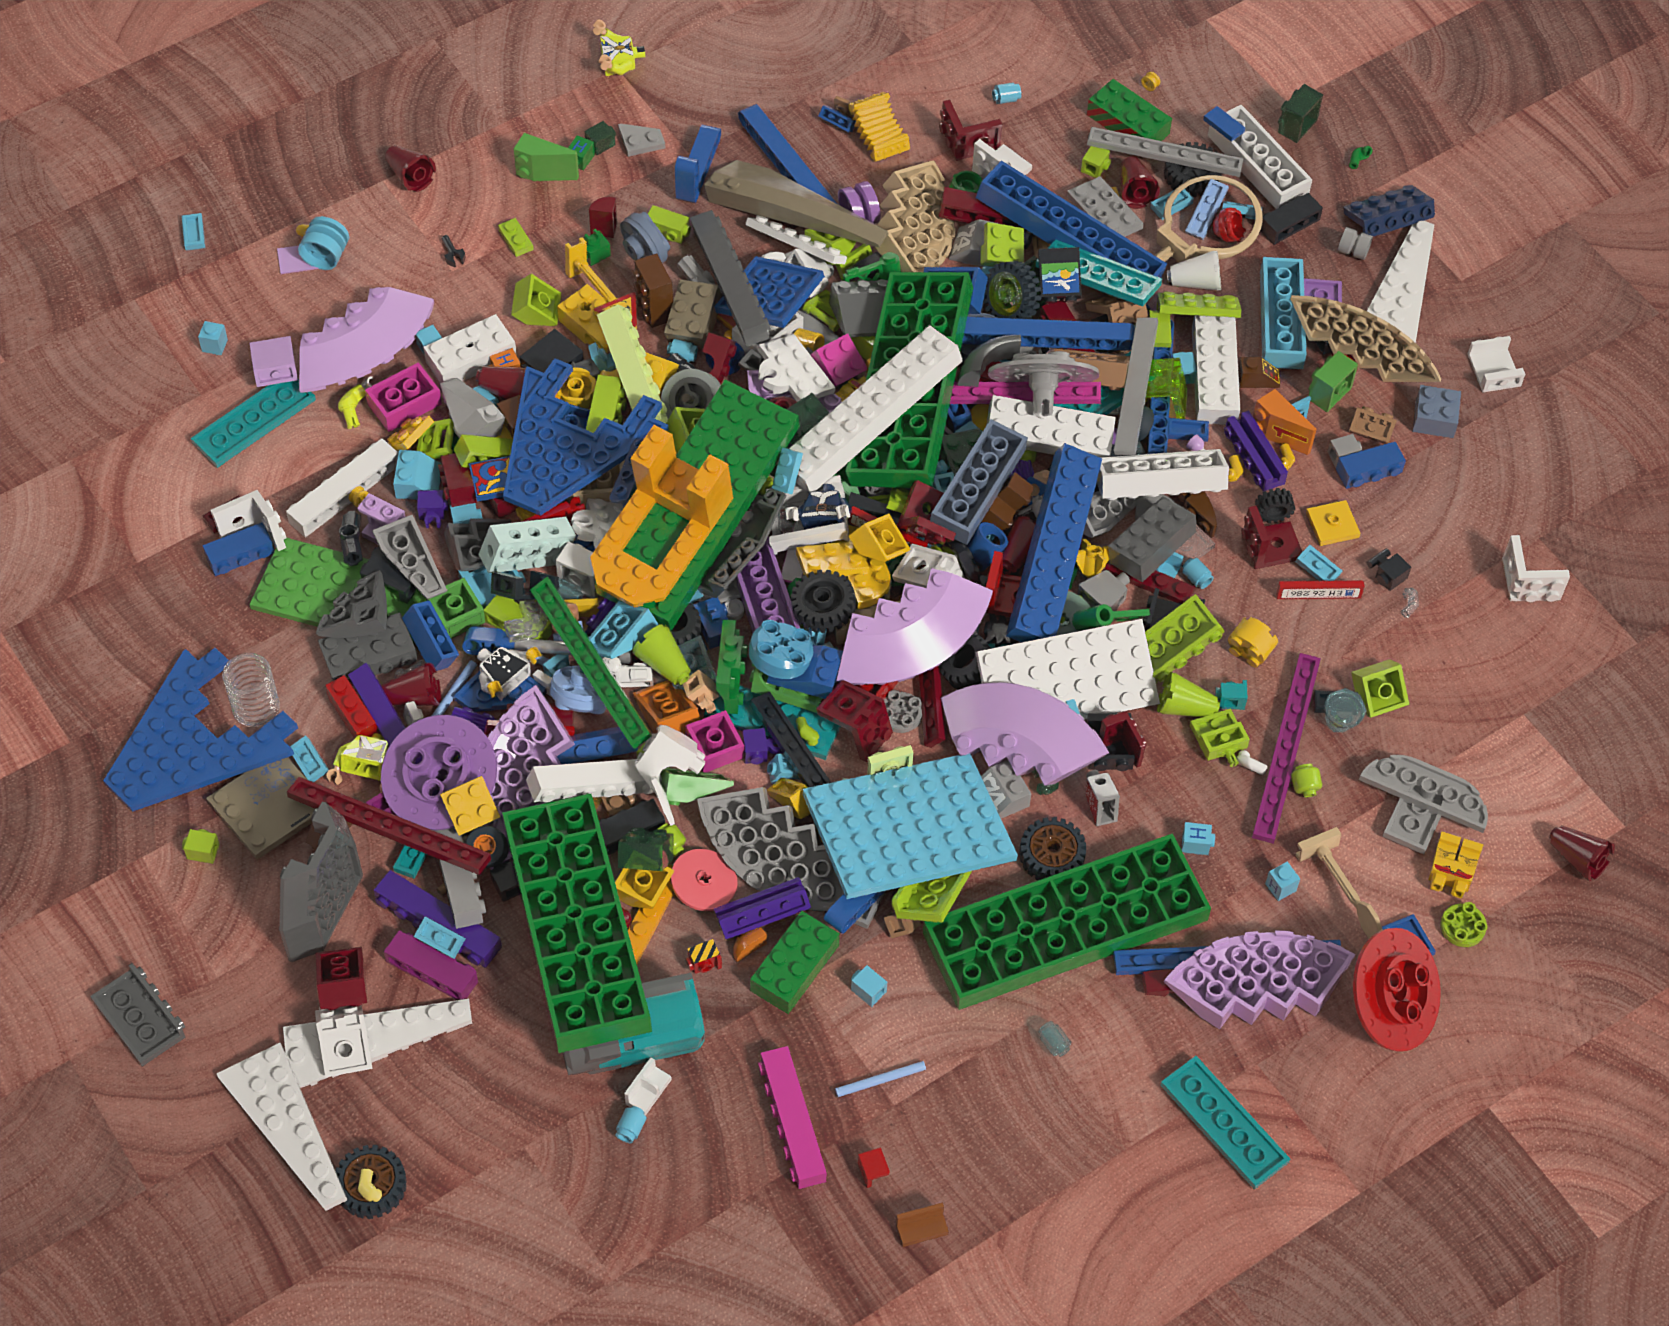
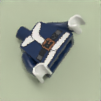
M824 484L822 491L810 492L807 500L798 508L787 507L785 509L786 520L793 518L795 521H798L800 519L804 530L844 522V517H850L852 513V508L847 500L841 498L839 491L835 490L832 484Z

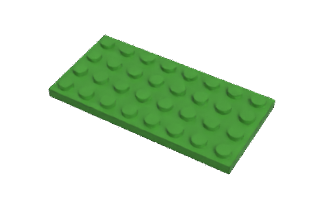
M286 538L284 539L286 548L280 551L277 548L275 549L250 602V608L318 627L323 615H329L334 609L333 602L343 592L349 594L358 586L357 581L361 580V567L364 563L367 564L369 559L363 558L358 565L350 566L344 563L342 552ZM385 586L387 617L397 613H401L403 617L413 604L426 601V598L417 589L408 604L400 601L397 590ZM409 632L413 645L415 646V642Z

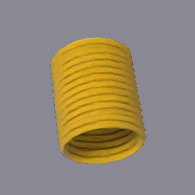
M801 328L794 332V335L805 349L809 347L814 352L825 344L824 336L820 333Z

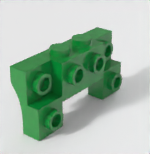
M723 620L716 680V691L722 696L724 711L726 710L728 714H738L739 705H743L744 692H740L741 674L745 675V661H743V658L746 659L748 657V645H744V636H740V629H736V620Z

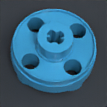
M765 620L752 635L749 643V657L755 667L766 675L778 679L796 678L802 675L810 665L813 656L811 636L804 629L785 623H777L774 620Z

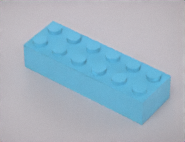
M1263 257L1260 269L1262 358L1276 368L1303 369L1307 355L1306 333L1290 299L1292 295L1304 296L1303 259Z

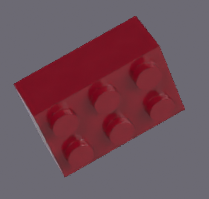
M362 947L316 953V978L320 1010H335L343 1006H360L368 1003Z

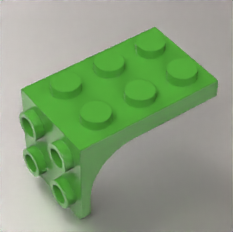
M756 667L755 670H752L749 682H752L751 692L760 695L771 692L775 700L817 713L816 709L822 703L823 698L767 683L769 675L764 674Z

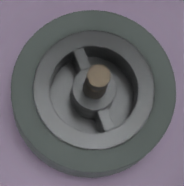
M685 369L674 374L666 382L661 395V401L667 408V418L669 419L675 407L706 409L720 388V382L711 374L698 369Z

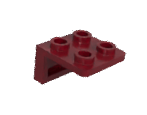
M1127 711L1116 715L1110 714L1102 719L1099 737L1105 747L1122 741L1128 754L1135 755V767H1140L1147 745L1144 737L1140 736L1137 731L1135 720L1129 717Z

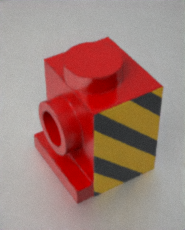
M713 939L688 948V958H685L689 971H694L696 974L708 972L715 966L718 970L722 968V957Z

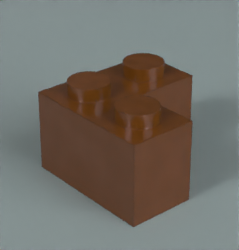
M1016 472L1007 479L981 522L994 524L1002 531L1004 529L1008 530L1014 523L1013 516L1020 511L1022 506L1026 507L1032 500L1031 494L1035 487Z

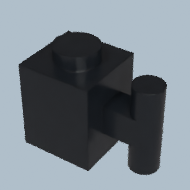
M1385 548L1368 560L1367 565L1369 568H1373L1376 565L1379 566L1375 578L1381 586L1391 591L1408 579L1412 567L1398 553L1387 559L1391 552Z

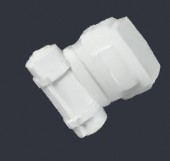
M617 657L613 659L603 658L621 688L653 686L652 668L648 667L647 664L634 662L633 666L622 665Z

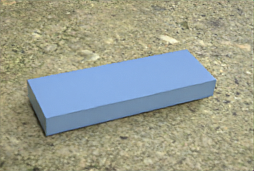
M1210 179L1185 233L1204 240L1229 189L1228 185Z

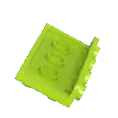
M1163 292L1157 295L1156 310L1160 313L1241 318V307L1238 297L1232 295L1175 294L1173 292Z
M1196 594L1145 632L1155 683L1163 682L1169 672L1176 668L1184 667L1189 658L1193 655L1198 656L1205 650V646L1211 642H1217L1225 632Z
M972 871L900 887L892 898V907L895 910L896 917L900 919L943 922Z

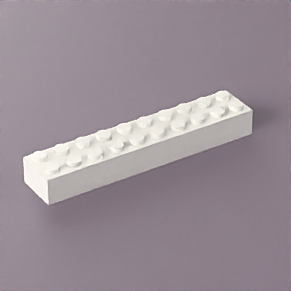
M928 326L789 448L803 453L796 483L808 493L819 489L963 361L958 345L933 327Z

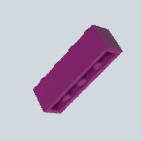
M399 930L384 951L387 963L456 1000L467 999L478 983L477 972L471 965H463L457 962L456 959L442 954L432 946L418 941L411 933L405 934Z

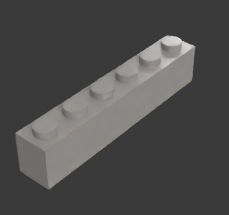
M455 827L445 830H433L466 843V833L458 836ZM438 859L456 929L483 923L482 913H486L484 900H479L478 896H481L479 882L474 883L477 875Z

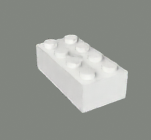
M495 314L424 346L426 363L440 383L455 378L463 382L476 376L479 369L482 370L483 366L490 365L491 355L513 348L516 354V345L505 326Z

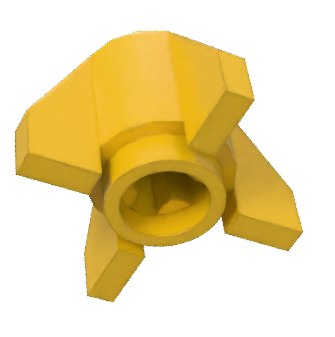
M1082 539V550L1078 551L1076 564L1086 577L1092 578L1101 573L1109 561L1108 546L1101 548L1097 545H1091L1087 539Z

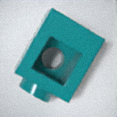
M1242 680V683H1221L1220 687H1215V696L1218 698V702H1220L1219 709L1245 710L1248 699L1247 680Z

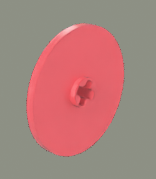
M708 849L690 850L682 854L672 867L674 873L670 878V882L675 895L681 902L695 910L714 911V908L729 903L736 892L737 875L735 871L715 851ZM703 877L705 880H708V882L704 883V881L700 880V878Z

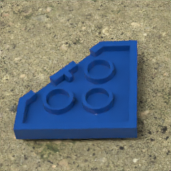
M479 671L454 695V700L461 706L468 707L474 712L507 709V704H513L521 695L537 685L543 696L547 691L544 686L529 676L502 700L496 694L492 698L489 693L483 692L481 689Z

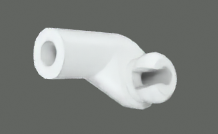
M1239 751L1236 757L1239 765L1261 775L1266 772L1267 765L1250 758L1248 751Z

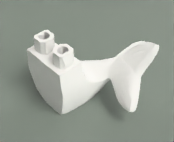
M660 725L657 727L658 733L652 734L653 736L646 740V744L643 747L644 754L639 753L635 766L640 775L655 792L671 826L675 824L667 795L659 782L660 773L667 767H677L684 772L689 768L698 774L705 765V754L697 750V743L683 733L666 725Z

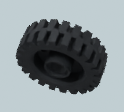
M1186 142L1187 147L1213 152V148L1210 146L1206 148V144L1202 143L1201 146H1198L1199 142H1194V145H1191V142ZM1165 162L1164 177L1165 180L1167 179L1166 183L1171 185L1173 190L1196 177L1206 175L1222 176V173ZM1210 180L1193 183L1186 187L1185 190L1188 193H1192V197H1197V193L1202 196Z
M817 570V575H815L812 571L809 573V578L806 575L802 576L801 581L798 580L795 583L796 587L792 589L791 605L794 617L807 630L811 627L813 632H817L819 628L820 633H825V629L828 628L829 632H833L835 626L837 629L842 628V623L846 625L849 622V618L851 619L852 613L855 612L856 598L854 588L844 575L840 576L839 572L835 571L832 575L831 570H826L825 574L822 573V570Z

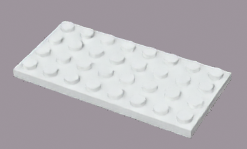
M1142 619L975 652L982 684L997 682L1014 683L1038 689L1065 703L1067 700L1075 699L1079 713L1084 719H1087V713H1117L1160 704Z

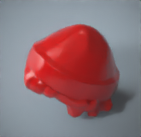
M1232 207L1222 209L1214 219L1212 227L1214 234L1227 243L1235 241L1240 243L1241 239L1244 238L1243 234L1247 231L1242 226L1241 212Z

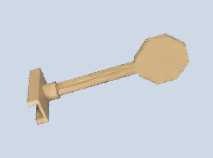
M1335 827L1299 842L1297 846L1301 851L1296 852L1298 860L1301 862L1318 855L1320 860L1324 861L1349 901L1356 907L1361 928L1370 939L1375 933L1381 931L1382 926L1378 915L1370 904L1360 901L1358 894L1332 857L1330 849L1339 846L1341 832Z

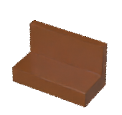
M943 1202L896 1216V1228L902 1247L949 1234L943 1215Z

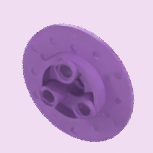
M435 715L418 720L405 728L394 739L386 752L381 770V784L384 797L398 817L430 830L437 831L453 828L454 824L440 794L482 776L491 795L497 777L495 751L483 731L466 719L452 715ZM460 755L459 761L452 763L454 757ZM423 757L419 764H415L417 758ZM434 790H440L436 796H432Z

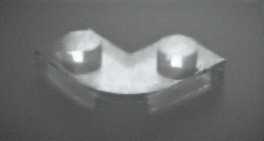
M536 599L520 601L519 608L523 618L504 621V628L510 643L536 638L539 632L547 626V615Z

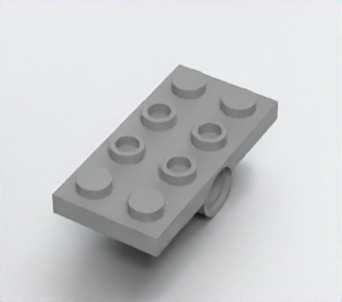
M1100 176L1067 191V197L1077 208L1122 236L1126 237L1143 229V222Z

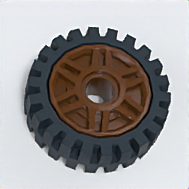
M1045 817L1042 822L1038 819L1034 822V825L1030 824L1023 833L1019 850L1020 862L1023 863L1024 870H1028V874L1031 877L1035 875V880L1037 881L1041 880V878L1044 879L1083 865L1085 861V837L1083 834H1080L1078 827L1074 829L1072 822L1066 824V819L1061 818L1060 821H1057V817H1052L1051 821H1049L1048 817ZM1049 849H1055L1057 852H1051Z
M365 1145L362 1150H359L357 1147L353 1149V1154L348 1152L345 1155V1160L341 1159L339 1168L336 1167L335 1170L347 1197V1201L341 1203L343 1208L352 1215L357 1214L359 1218L367 1216L368 1219H373L374 1215H377L378 1218L382 1217L384 1212L387 1214L392 1212V1207L396 1208L399 1205V1200L403 1199L407 1187L406 1173L399 1157H396L394 1152H389L383 1146L379 1149L378 1145H373L372 1148ZM362 1169L373 1171L372 1179L376 1180L373 1185L382 1192L381 1199L378 1202L367 1201L358 1191Z

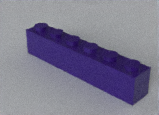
M391 870L374 889L376 903L384 909L389 908L394 911L398 918L402 920L407 919L412 922L416 929L419 928L424 917H427L466 938L458 954L462 953L467 956L468 960L474 965H481L486 968L502 948L501 938L479 924L456 929L450 906Z

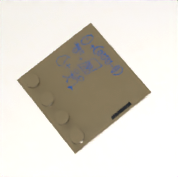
M288 757L247 771L206 798L208 804L257 860L312 823L311 817L315 808L287 797V790L298 777L306 779Z

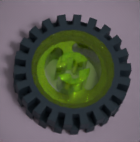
M1010 261L996 264L994 268H990V274H986L988 277L987 290H985L987 298L983 300L984 304L989 303L986 310L987 312L992 311L990 315L997 318L1032 319L1031 316L1036 314L1034 309L1040 306L1036 301L1041 300V295H1037V292L1041 291V287H1036L1035 284L1039 283V279H1033L1036 273L1030 271L1031 267L1029 265H1025L1023 262Z

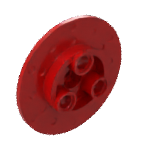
M1388 928L1375 933L1360 951L1353 977L1354 1002L1360 1022L1371 1039L1387 1050L1397 1052L1409 1051L1423 1043L1435 1025L1440 1007L1441 989L1435 961L1423 941L1412 932L1402 928Z

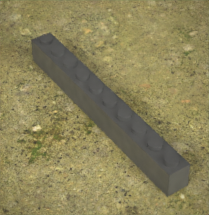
M710 210L690 217L694 234L746 347L770 339L767 331L771 329L768 319L765 318L763 309L759 305L756 294L754 295L753 288L748 281L745 271L743 272L741 262L738 260L735 249H733L731 241L727 237L725 228L722 227L719 216L715 217L713 211Z

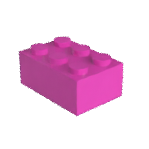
M419 362L365 390L368 406L388 432L400 427L407 419H415L442 405L440 389Z

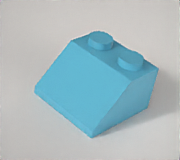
M399 450L393 483L396 498L417 500L418 491L439 490L441 477L438 465L441 463L421 451Z

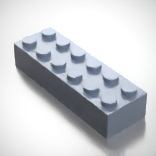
M990 419L932 511L930 521L955 532L954 539L967 545L1024 454L1028 437Z

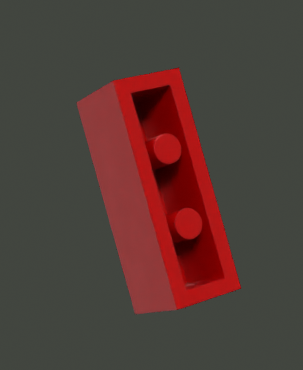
M345 675L325 685L328 699L354 739L358 735L371 737L373 734L378 733L376 722Z

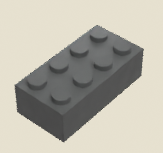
M1162 496L1108 546L1109 563L1143 582L1196 533V515Z

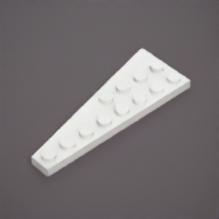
M1419 221L1412 224L1367 312L1398 328L1415 343L1434 231V224L1427 221Z
M469 999L364 1014L371 1063L385 1058L388 1054L402 1049L403 1051L408 1049L410 1045L420 1041L426 1042L431 1040V1037L443 1032L449 1033L472 1024ZM316 1022L283 1027L285 1053L300 1088L316 1085L318 1081L328 1078L325 1077ZM344 1043L339 1046L338 1051L342 1055H348L352 1051V1047Z
M281 1043L216 1073L220 1081L325 1211L347 1201L342 1185Z

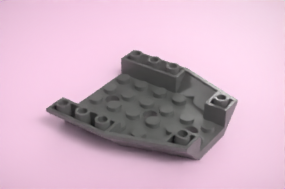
M769 488L764 495H756L699 586L698 590L700 593L717 598L763 547L787 496L786 493Z
M322 802L319 808L313 811L311 817L315 832L322 834L318 841L317 850L315 853H311L307 865L291 859L289 864L284 866L280 873L279 931L288 961L290 962L324 951L363 877L356 844L345 818L325 802Z

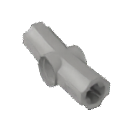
M687 255L678 262L677 267L688 281L716 285L712 275L708 271H704L692 255Z

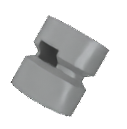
M1346 227L1338 246V252L1348 255L1352 252L1353 257L1365 260L1373 236L1365 233L1357 235L1356 230Z

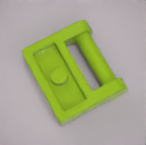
M826 289L807 301L803 311L807 314L811 313L827 324L830 330L836 332L840 326L829 305L830 292Z
M452 419L434 421L419 437L417 451H421L432 459H439L443 455L453 454L451 449L454 436ZM446 430L444 446L440 448L442 431Z

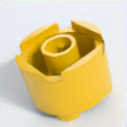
M573 368V372L557 394L561 400L569 404L590 410L596 379L586 369Z
M1244 617L1228 637L1229 652L1235 657L1241 655L1247 659V663L1250 666L1257 668L1263 664L1277 646L1278 638L1276 635L1273 637L1270 635L1269 631L1271 629L1263 622L1252 617L1246 620V617Z

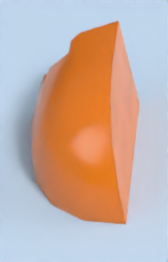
M761 927L742 933L737 937L733 946V956L736 963L767 944V934Z

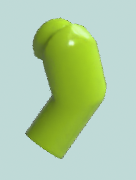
M798 717L795 722L800 736L806 740L809 746L817 745L819 739L818 732L808 725L805 717Z

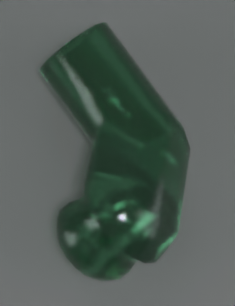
M1043 782L1039 783L1036 786V791L1039 795H1049L1059 788V782L1051 785H1044Z

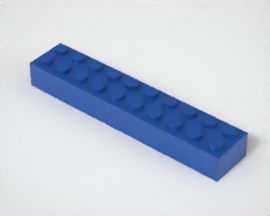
M1002 160L980 184L976 195L978 200L1050 245L1055 240H1059L1159 278L1162 277L1165 271L1166 262Z
M1066 443L1055 452L1006 633L1007 637L1022 643L1057 635L1102 463V458Z

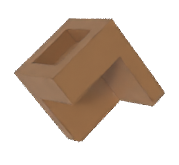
M894 909L883 917L891 938L910 934L921 925L920 920L897 918Z

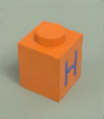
M513 348L491 355V364L488 365L489 367H521Z

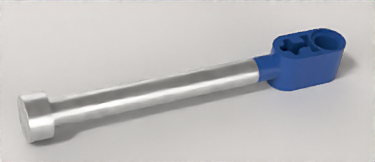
M470 627L462 644L463 650L470 655H478L484 648L493 654L500 647L517 651H527L531 647H537L540 653L572 655L564 641L507 637V634L499 628ZM633 649L617 656L621 664L632 663Z

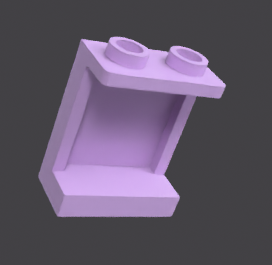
M290 336L250 343L257 387L298 380Z
M370 493L358 506V511L367 515L369 522L362 531V537L376 544L378 543L372 532L374 529L405 518L404 510Z

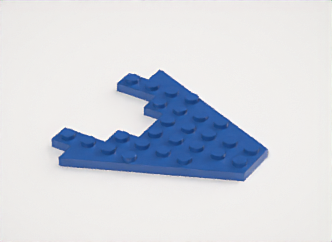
M554 358L544 373L527 366L505 482L504 500L537 515H543L616 465L622 463L626 459L635 439H644L653 425L668 431V424L655 419L662 409V402L643 395L623 425L604 418L593 433L561 420L570 407L568 402L556 398L555 395L573 372L572 365Z
M216 648L212 649L200 660H197L185 649L103 781L133 812L294 755L293 749L283 740L298 729L297 723L282 711L249 738L236 725L217 738L195 717L197 713L210 704L208 699L198 689L226 669L230 662Z

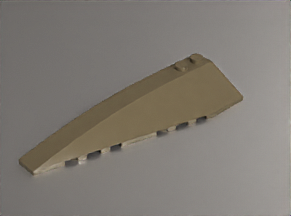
M736 160L713 172L704 185L709 202L875 247H880L888 235L887 230L770 168Z

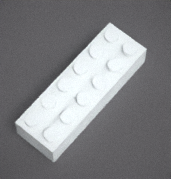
M1242 105L1226 112L1245 127V132L1234 141H1229L1209 125L1208 137L1225 155L1244 158L1241 172L1276 209L1282 204L1293 201L1297 196L1310 192L1312 179Z
M1194 315L1192 340L1193 356L1197 370L1194 383L1196 420L1209 421V424L1226 425L1227 418L1235 416L1238 420L1240 414L1235 317Z
M993 395L989 403L987 424L992 419L1028 437L1026 450L1054 455L1066 443L1100 458L1111 456L1116 417L1053 406L1054 411L1051 416H1044V404H1042V413L1036 416L1033 413V402Z
M1220 449L1103 457L1096 483L1102 498L1108 500H1115L1118 497L1137 498L1138 496L1145 495L1150 497H1156L1159 494L1178 495L1186 492L1198 494L1201 491L1220 492L1221 490L1228 489L1229 466Z

